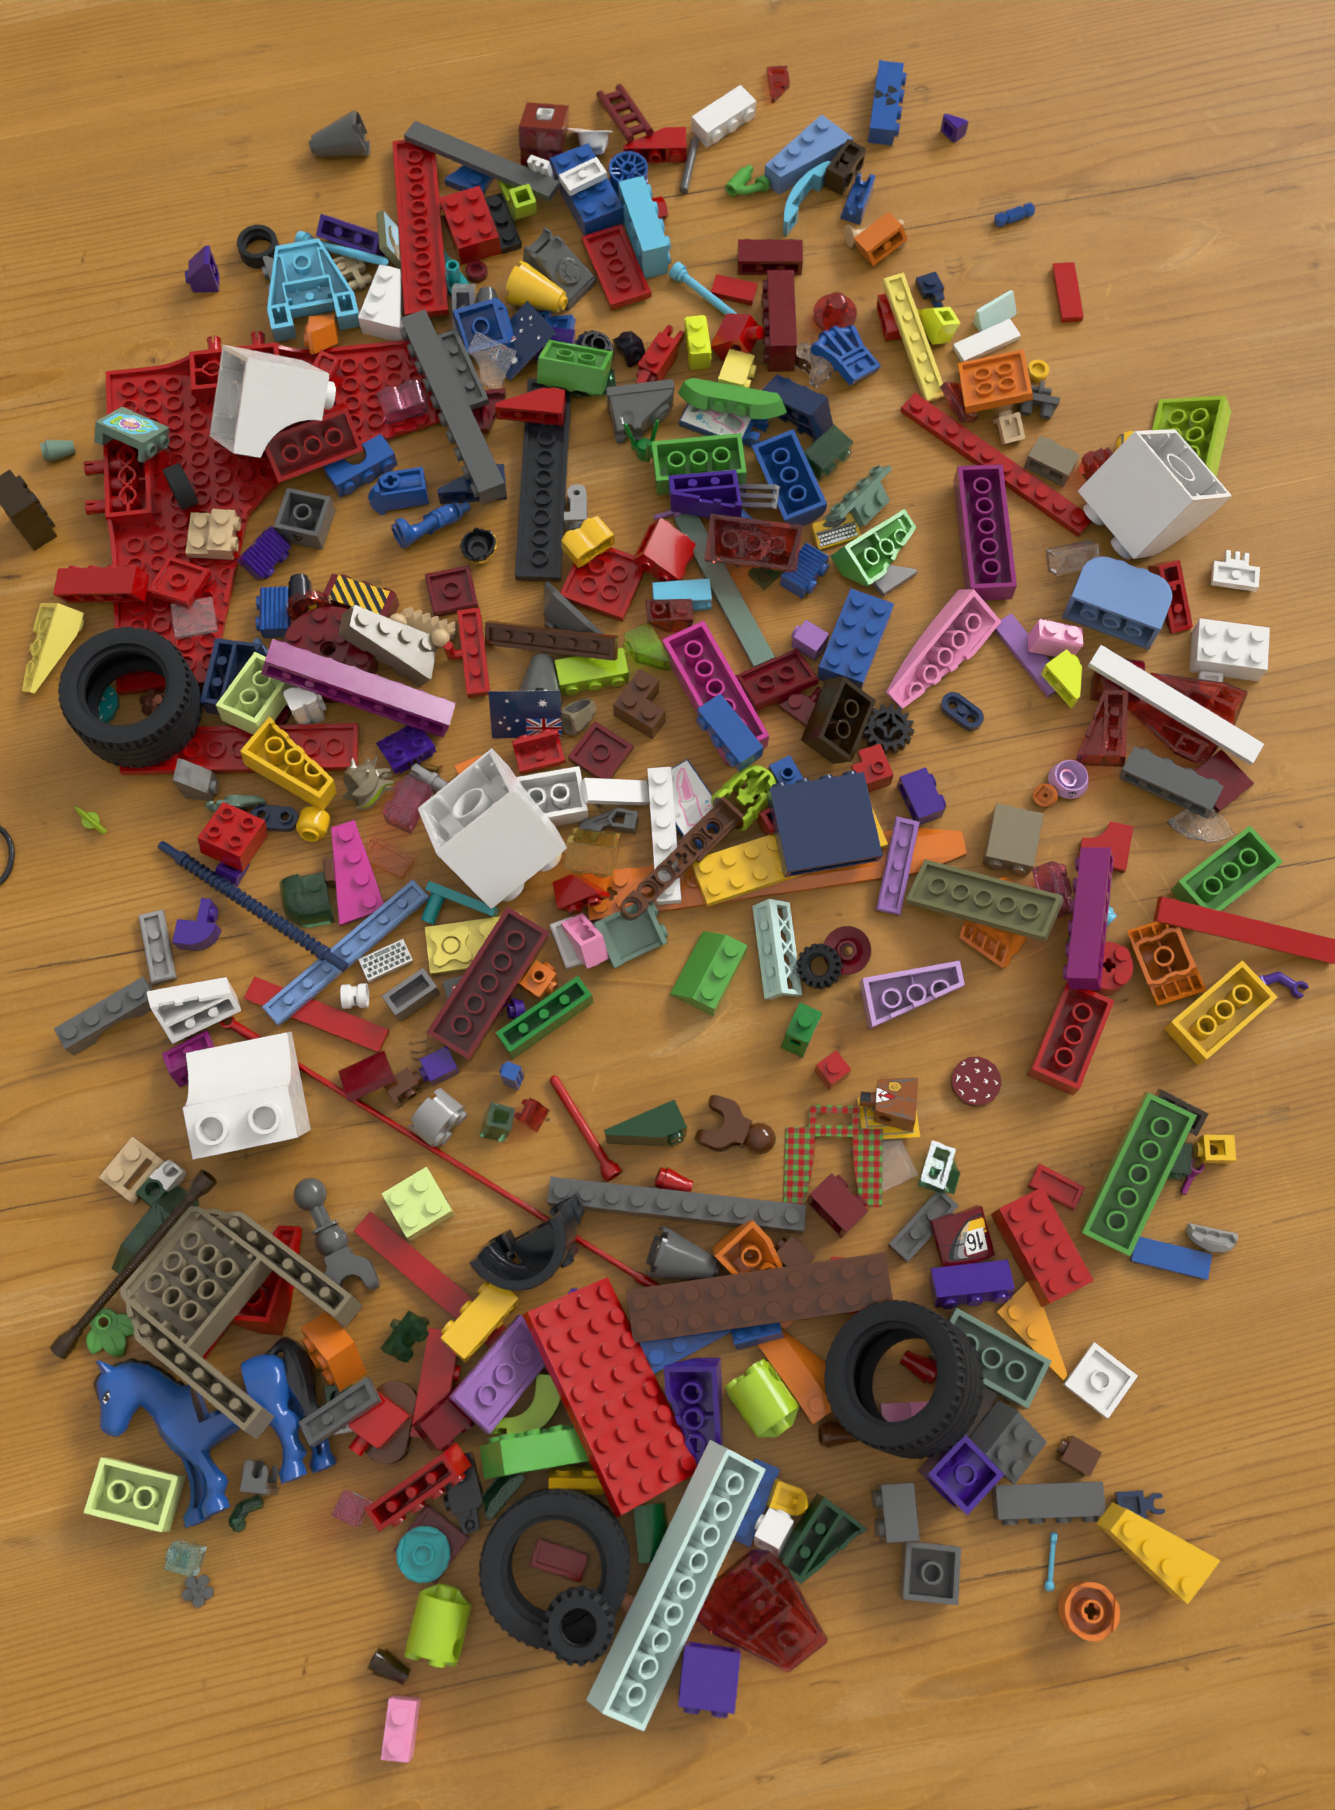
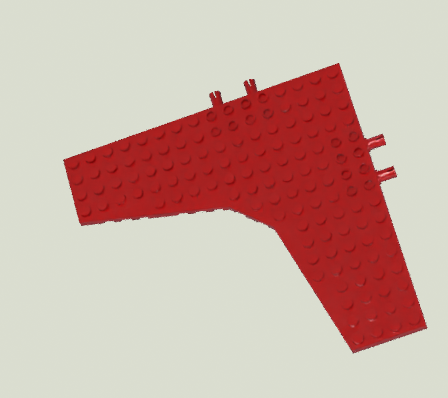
M255 331L251 333L252 345L238 346V348L303 360L313 365L319 352L310 354V349L281 346L278 342L265 344V334L261 331H257L258 338H256ZM213 335L214 342H212V336L207 338L208 350L190 351L188 356L168 364L105 371L107 415L121 407L127 408L169 427L168 437L170 441L165 450L142 463L138 461L137 448L113 439L103 445V460L83 462L86 465L83 466L86 476L104 474L105 499L85 501V511L87 515L105 513L110 537L112 565L118 567H126L128 564L139 566L143 572L149 575L147 589L168 556L210 569L211 576L190 609L151 597L147 592L145 602H113L114 628L133 627L148 629L150 632H156L158 635L168 639L175 645L187 662L199 687L204 686L215 638L223 639L239 565L237 560L241 555L249 516L281 484V482L278 483L265 450L261 458L236 454L210 437L222 354L221 338ZM408 340L332 347L322 350L340 358L342 361L332 380L336 388L333 406L340 403L346 405L361 445L379 434L387 441L440 423L438 418L439 409L433 408L430 400L432 394L431 392H426L422 382L424 376L423 374L419 375L414 362L417 360L415 357L411 358L408 352ZM180 463L199 502L185 510L180 508L163 473V469ZM212 509L235 510L237 517L241 518V529L237 531L236 537L238 538L239 547L238 551H234L233 560L187 557L186 546L191 512L211 513ZM137 671L116 679V691L119 696L147 693L148 689L164 691L166 688L165 678L153 672Z

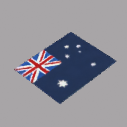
M528 301L510 319L513 329L511 342L484 351L510 381L556 333Z
M488 691L492 738L532 736L539 734V732L545 729H557L559 738H562L560 691Z

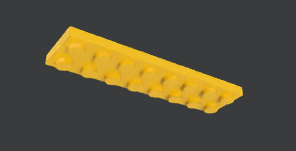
M873 810L881 849L887 848L888 843ZM775 833L709 854L700 863L696 861L691 866L707 907L802 876L797 875L784 878Z

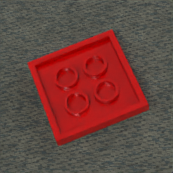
M611 547L582 567L578 568L573 563L560 594L571 604L623 622L645 571L632 561L634 555Z

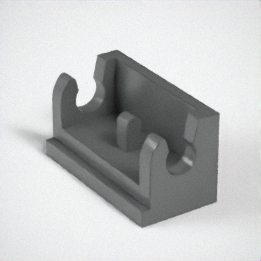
M245 1460L240 1491L278 1494L279 1488H276L279 1475L278 1467L276 1465L273 1466L272 1476L268 1478L269 1469L264 1465V1461Z

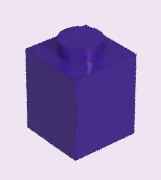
M447 1046L419 1059L423 1066L419 1068V1071L424 1081L430 1080L433 1086L460 1073Z

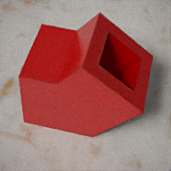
M662 196L652 198V201H656L658 206V218L666 219L669 214L665 200Z

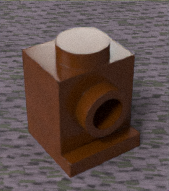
M408 1067L394 1075L395 1082L384 1086L398 1109L402 1107V1100L408 1101L418 1094L417 1091L421 1089L420 1086L424 1084L417 1071L411 1073Z

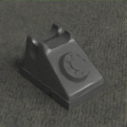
M546 227L543 228L542 234L529 247H524L523 261L527 262L566 292L568 303L565 309L568 311L597 283L596 277L566 246L563 239L559 236L554 237Z
M673 379L606 387L607 412L610 415L615 440L618 444L625 443L624 440L628 437L623 427L624 423H627L636 442L642 438V435L654 426L655 420L658 419L660 424L672 410L674 400Z

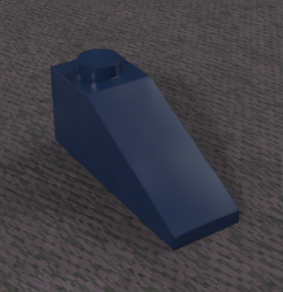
M496 464L506 488L504 464ZM464 475L437 489L440 505L452 504L454 502L464 503L466 501L479 502L480 500L478 497H473L469 486L472 484L471 480H466ZM504 496L496 500H505L507 499V496Z

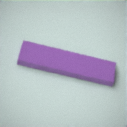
M1012 613L1001 619V623L994 632L1046 697L1049 698L1056 691L1041 676V673L1050 660L1046 655L1028 651L1027 636L1029 634Z
M897 816L894 819L875 911L897 916L901 913L919 821Z

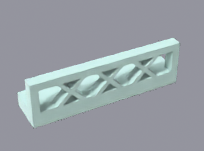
M767 899L753 905L764 999L772 1000L783 995L792 997L802 996L800 975L796 970L798 968L796 964L798 959L790 902ZM777 908H782L783 919L778 915ZM781 930L786 936V942L781 938ZM784 954L789 958V966L784 961ZM787 977L791 980L793 989H788Z

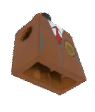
M918 1078L877 1080L875 1093L861 1091L859 1106L874 1108L873 1121L876 1123L913 1132L916 1121Z

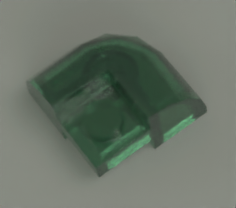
M324 872L305 876L295 874L279 882L282 907L286 917L292 923L302 928L335 923L332 900L329 896L328 884L324 880Z

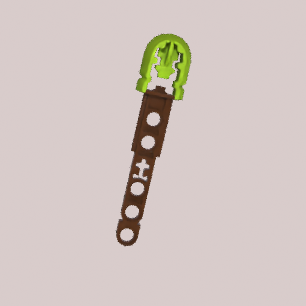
M750 765L735 773L711 797L713 808L677 842L679 846L638 885L636 891L633 890L624 898L619 909L621 916L629 921L639 918L648 909L649 905L653 904L696 861L700 863L734 828L739 831L746 830L753 823V820L758 818L759 813L769 807L767 792L773 784H776V779L772 773L758 765ZM744 782H746L745 784L747 785V787L745 789H742L741 787L743 786ZM733 791L738 792L736 800L743 807L746 804L752 805L755 802L753 798L756 795L759 796L753 807H750L745 815L727 800ZM715 824L719 832L717 834H710L706 829V825ZM693 839L700 840L703 848L701 850L693 849L690 841ZM684 857V863L681 862L674 869L672 866L676 862L677 858ZM667 871L671 879L667 882L661 881L658 878V872ZM646 886L652 888L654 896L651 898L643 896L641 889ZM634 903L638 908V912L629 914L625 910V904Z

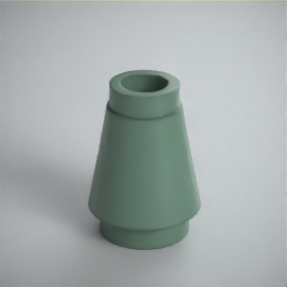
M45 440V442L40 443L44 461L50 460V462H53L71 454H76L73 440Z

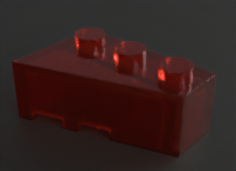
M1103 690L1090 726L1077 754L1076 761L1083 766L1124 767L1127 746L1128 690Z

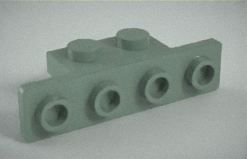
M877 465L870 469L869 475L866 478L859 480L856 483V487L852 491L847 492L840 503L831 507V512L825 517L826 521L841 520L851 512L858 527L865 526L890 501L880 481L892 470L891 466L881 467V465Z

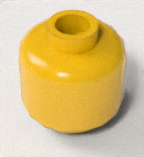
M305 807L300 811L296 830L301 838L306 841L316 842L321 840L327 834L330 816L325 810L322 811L318 807Z

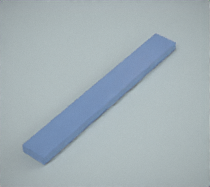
M412 879L331 948V952L347 962L349 968L428 901L429 896ZM318 959L263 1005L262 1008L278 1026H281L343 972L326 960L321 961Z

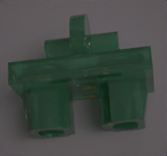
M409 1310L401 1321L393 1319L390 1326L394 1331L382 1345V1351L400 1361L409 1362L413 1356L411 1347L415 1342H423L429 1335L426 1327L430 1321L426 1317L418 1316Z

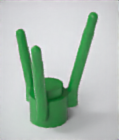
M658 419L655 420L651 438H641L638 442H635L627 423L623 424L631 443V449L636 450V456L639 460L649 462L652 458V441H655L659 425Z

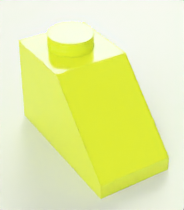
M1066 649L1045 665L1041 676L1067 705L1073 708L1080 698L1082 666L1079 659Z

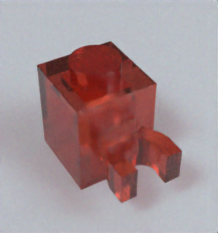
M1109 447L1104 450L1100 448L1094 452L1089 451L1082 457L1078 470L1086 481L1110 458L1113 452Z

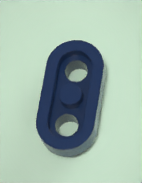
M949 692L942 698L940 708L947 717L967 731H975L980 728L984 715L977 706L956 692ZM953 704L956 708L951 709L948 705ZM967 718H972L974 722H968Z
M259 805L251 811V814L259 817L262 813L266 814L262 819L266 822L267 831L291 832L296 829L299 818L297 812L287 806ZM289 815V819L282 820L283 816Z

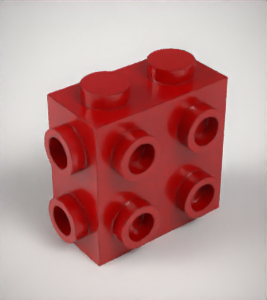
M659 518L648 526L632 561L639 565L643 571L657 578L658 582L681 581L686 573L684 571L686 565L694 556L693 550L696 543L690 540L686 534L674 528L670 522Z

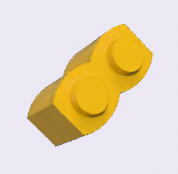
M596 516L586 519L580 528L566 532L561 540L564 552L579 568L611 548L615 544V536L604 522Z

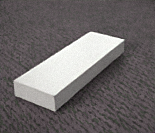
M1008 319L953 344L952 349L961 362L971 361L1018 341L1021 334L1012 321Z
M584 778L581 781L585 804L643 806L650 804L647 781Z

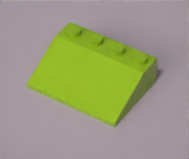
M1226 395L1159 399L1152 430L1175 429L1215 477H1217L1231 416V409Z

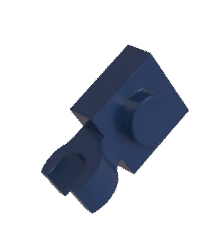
M937 272L916 277L915 284L923 300L930 298L933 308L943 307L941 301L945 300L943 294L944 286Z

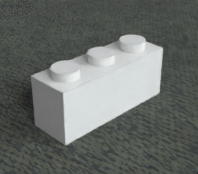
M739 85L693 115L691 132L706 147H709L713 143L719 142L725 135L734 132L745 122L751 121L756 113V100Z

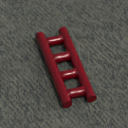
M618 84L615 87L616 91L606 95L601 90L597 92L598 100L628 143L634 141V135L643 132L647 136L653 135V128L622 84ZM618 99H622V100H623L622 103H619V104H616V105H612V104H611V102H613V101H615V100H618ZM630 110V114L621 117L618 114L620 112ZM634 121L639 123V125L630 128L626 126V124Z

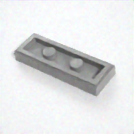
M158 910L138 915L151 984L157 985L177 980L165 912Z

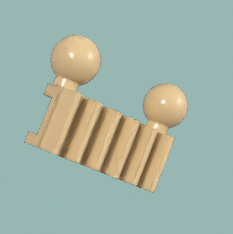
M413 607L404 609L400 614L395 613L390 616L392 620L431 634L432 643L437 647H443L450 638L455 639L456 622L448 624L447 619L439 621V616L431 618L430 613L422 615V610L414 612Z

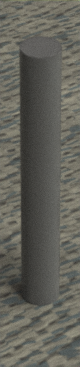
M698 137L691 138L680 186V192L686 194L689 189L699 144Z

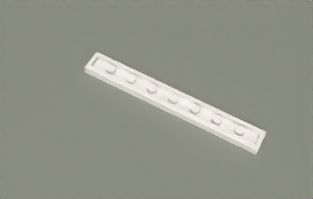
M1100 645L1088 664V667L1249 765L1254 763L1264 746L1259 740Z

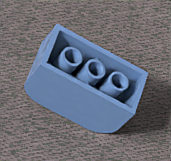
M1096 557L1084 565L1062 618L1149 650L1164 623L1172 601V590L1162 577L1150 573L1147 569L1131 566L1122 560Z

